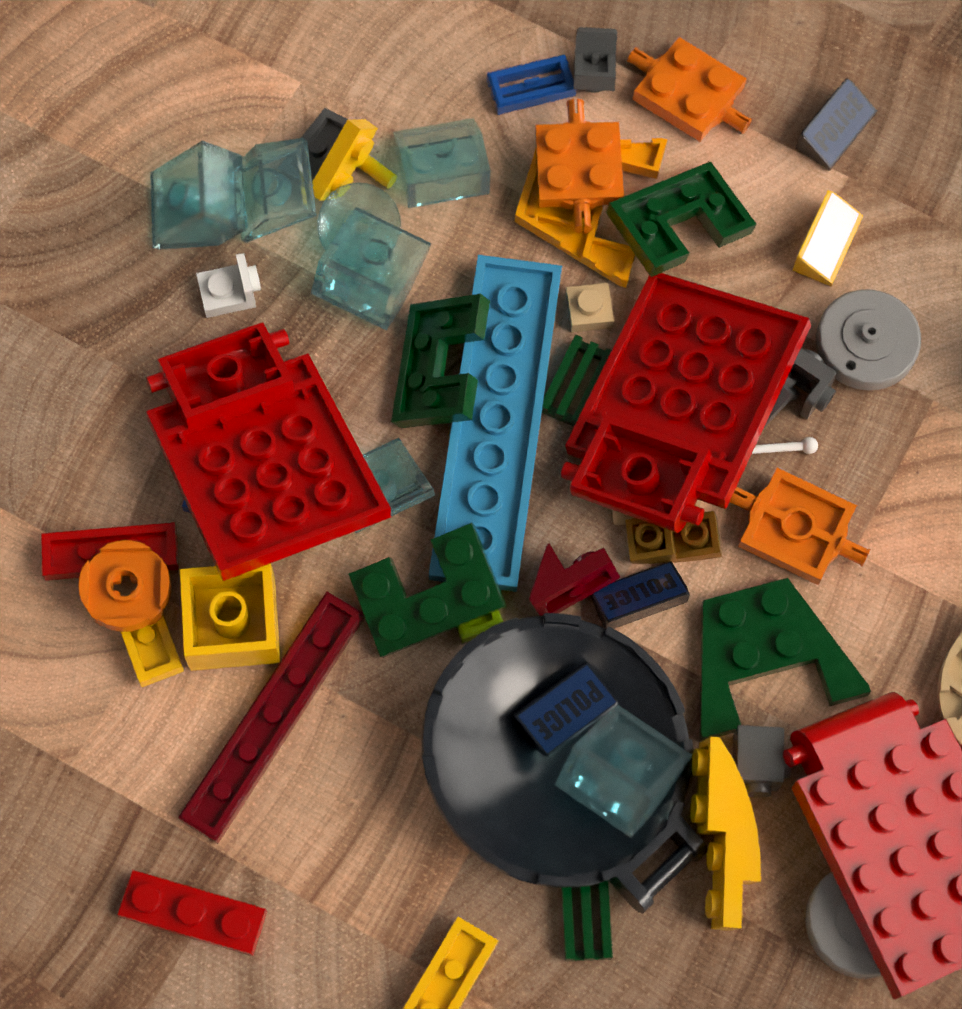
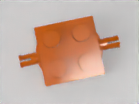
M681 37L674 42L665 54L657 59L652 58L637 47L630 53L627 62L647 73L646 77L634 90L632 100L697 141L701 142L711 128L721 124L723 121L742 134L750 126L752 118L745 116L732 107L734 100L744 89L747 78Z
M574 98L566 103L568 122L563 124L535 125L539 208L562 207L573 210L574 232L581 234V218H583L584 234L592 231L590 209L609 205L610 202L624 197L619 122L592 123L585 121L584 100L577 98V113H575Z
M776 468L768 486L758 496L736 487L731 497L730 503L750 512L748 515V526L738 547L816 585H819L828 565L838 555L863 566L871 550L846 539L848 536V523L857 505L782 469Z

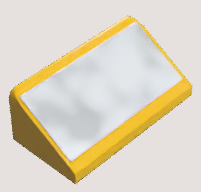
M828 190L799 251L792 271L832 286L863 215L836 193Z

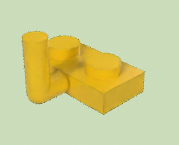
M366 119L347 120L307 192L319 201L342 197L353 183V176L351 175L356 167L387 189L391 188L397 180V175L369 155L374 146L372 138L378 128Z

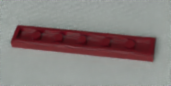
M328 591L325 593L178 816L181 822L219 844L365 619L363 612Z

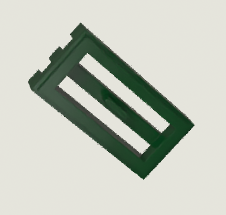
M575 334L543 399L542 413L574 427L612 350L608 348L602 350L598 348L599 344L592 341L588 344L583 341V337ZM578 352L583 353L584 356L559 407H553L552 405ZM592 359L600 360L574 415L567 413Z
M608 881L598 883L602 950H594L590 885L580 887L584 948L582 951H575L572 890L571 888H561L565 962L612 960Z

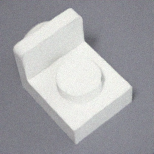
M244 253L236 254L237 265L196 273L206 318L256 307L253 292L261 290L256 265L247 267Z

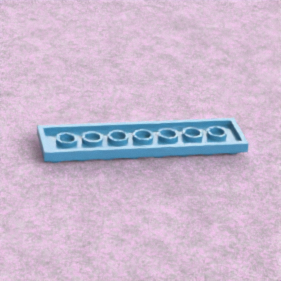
M478 255L472 295L482 294L490 300L485 338L481 341L464 343L460 374L469 373L478 379L472 420L452 423L434 538L473 523L500 590L517 592L562 265ZM433 548L429 580L446 582Z

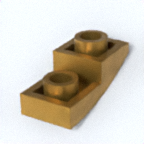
M715 511L704 512L703 520L699 526L687 522L679 533L636 518L625 520L630 562L632 564H662L669 561L677 563L722 557Z

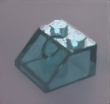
M474 118L393 132L408 208L490 194V166L483 136Z
M202 140L150 173L153 248L162 250L219 246L245 231L246 215L244 210L242 155Z
M355 207L318 261L311 294L387 331L404 305L430 250L431 243Z
M617 705L573 746L555 785L569 794L574 800L582 803L608 821L613 827L632 838L653 815L690 761L692 754Z

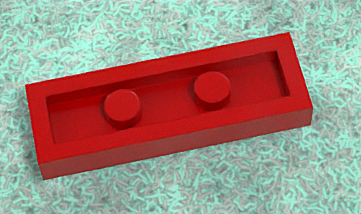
M171 522L41 533L42 576L45 581L79 578L83 566L88 560L90 562L95 555L100 553V548L121 540H132L145 544L154 553L158 554L166 564L168 571L179 570L176 524Z
M132 870L117 915L126 920L253 957L267 910L259 906Z

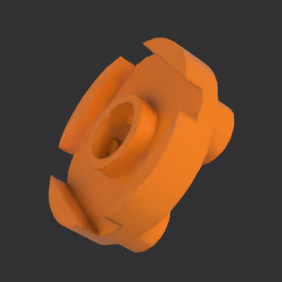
M132 540L115 541L100 548V553L95 555L90 562L88 560L83 566L78 584L81 601L94 622L107 629L119 632L135 631L147 625L157 623L163 616V610L168 605L172 589L171 577L163 560L150 547ZM123 576H130L132 583L137 584L136 590L131 591L128 596H121L119 591H113L114 585L121 584Z

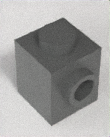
M738 725L733 735V760L744 781L749 797H770L772 791L778 792L784 783V778L790 779L792 767L787 766L783 759L784 728Z

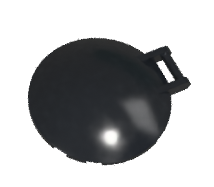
M544 613L543 616L521 619L516 617L496 624L473 638L453 657L443 670L433 688L423 720L422 759L430 793L446 824L456 837L486 864L515 879L554 888L582 887L609 881L631 907L643 914L654 904L653 897L692 860L695 862L699 861L708 850L704 841L681 817L685 807L684 800L687 794L689 779L693 776V740H689L687 725L683 716L686 712L667 674L642 647L629 637L609 626L605 629L594 623L583 621L581 616ZM586 661L614 694L619 704L553 754L546 757L536 750L513 714ZM668 838H671L678 848L640 883L632 873Z

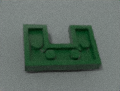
M711 161L612 201L605 212L650 277L685 263L690 254L671 226L696 216L718 248L752 234L757 225Z
M474 294L410 304L391 419L393 424L399 428H409L472 420L478 379L469 373L444 376L448 345L484 340L490 300L485 296Z
M473 523L431 539L446 582L407 597L391 557L348 574L380 657L384 658L507 607Z

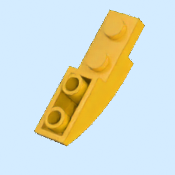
M709 737L699 743V748L694 749L692 756L693 776H698V791L691 799L690 818L692 822L696 823L697 835L714 836V843L710 842L707 850V868L709 871H713L712 890H708L706 894V917L711 918L712 930L730 931L742 928L743 885L761 882V855L755 817L744 781L720 737Z

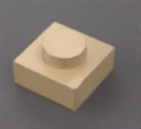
M608 283L566 287V301L571 333L613 328L614 317Z

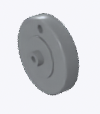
M855 290L835 299L823 313L816 332L817 353L823 359L824 364L837 372L835 379L859 390H880L901 381L912 369L921 347L920 327L911 310L896 297L878 290Z
M830 872L817 884L807 903L805 925L809 941L820 959L838 973L858 979L880 977L882 975L833 873Z

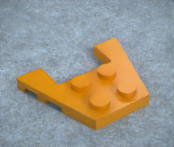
M652 138L651 142L631 143V139H620L622 171L657 179L668 139ZM535 148L515 213V223L618 286L626 288L635 254L629 245L595 237L604 205L590 209L592 231L584 234L583 218H581V234L574 232L573 210L562 207L539 208Z

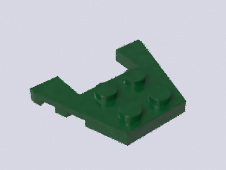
M789 578L703 600L701 605V715L699 725L701 742L709 737H721L735 733L738 725H741L729 688L730 685L815 663L829 706L863 698L871 693L868 683Z

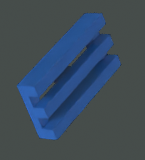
M565 54L487 73L486 81L488 87L491 88V96L496 104L497 115L576 96L577 89H574V79ZM561 70V73L543 78L534 77ZM534 77L524 80L523 83L500 88L501 84Z

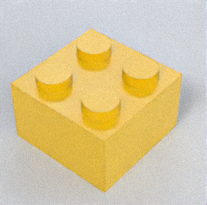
M271 563L222 581L216 566L180 569L184 657L190 671L280 663L276 585Z

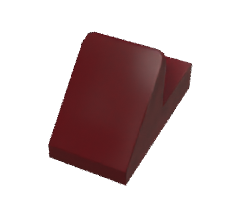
M548 543L529 599L539 616H543L544 613H560L621 577L604 547L596 552L590 551L580 555L573 562V565L565 569L551 544Z

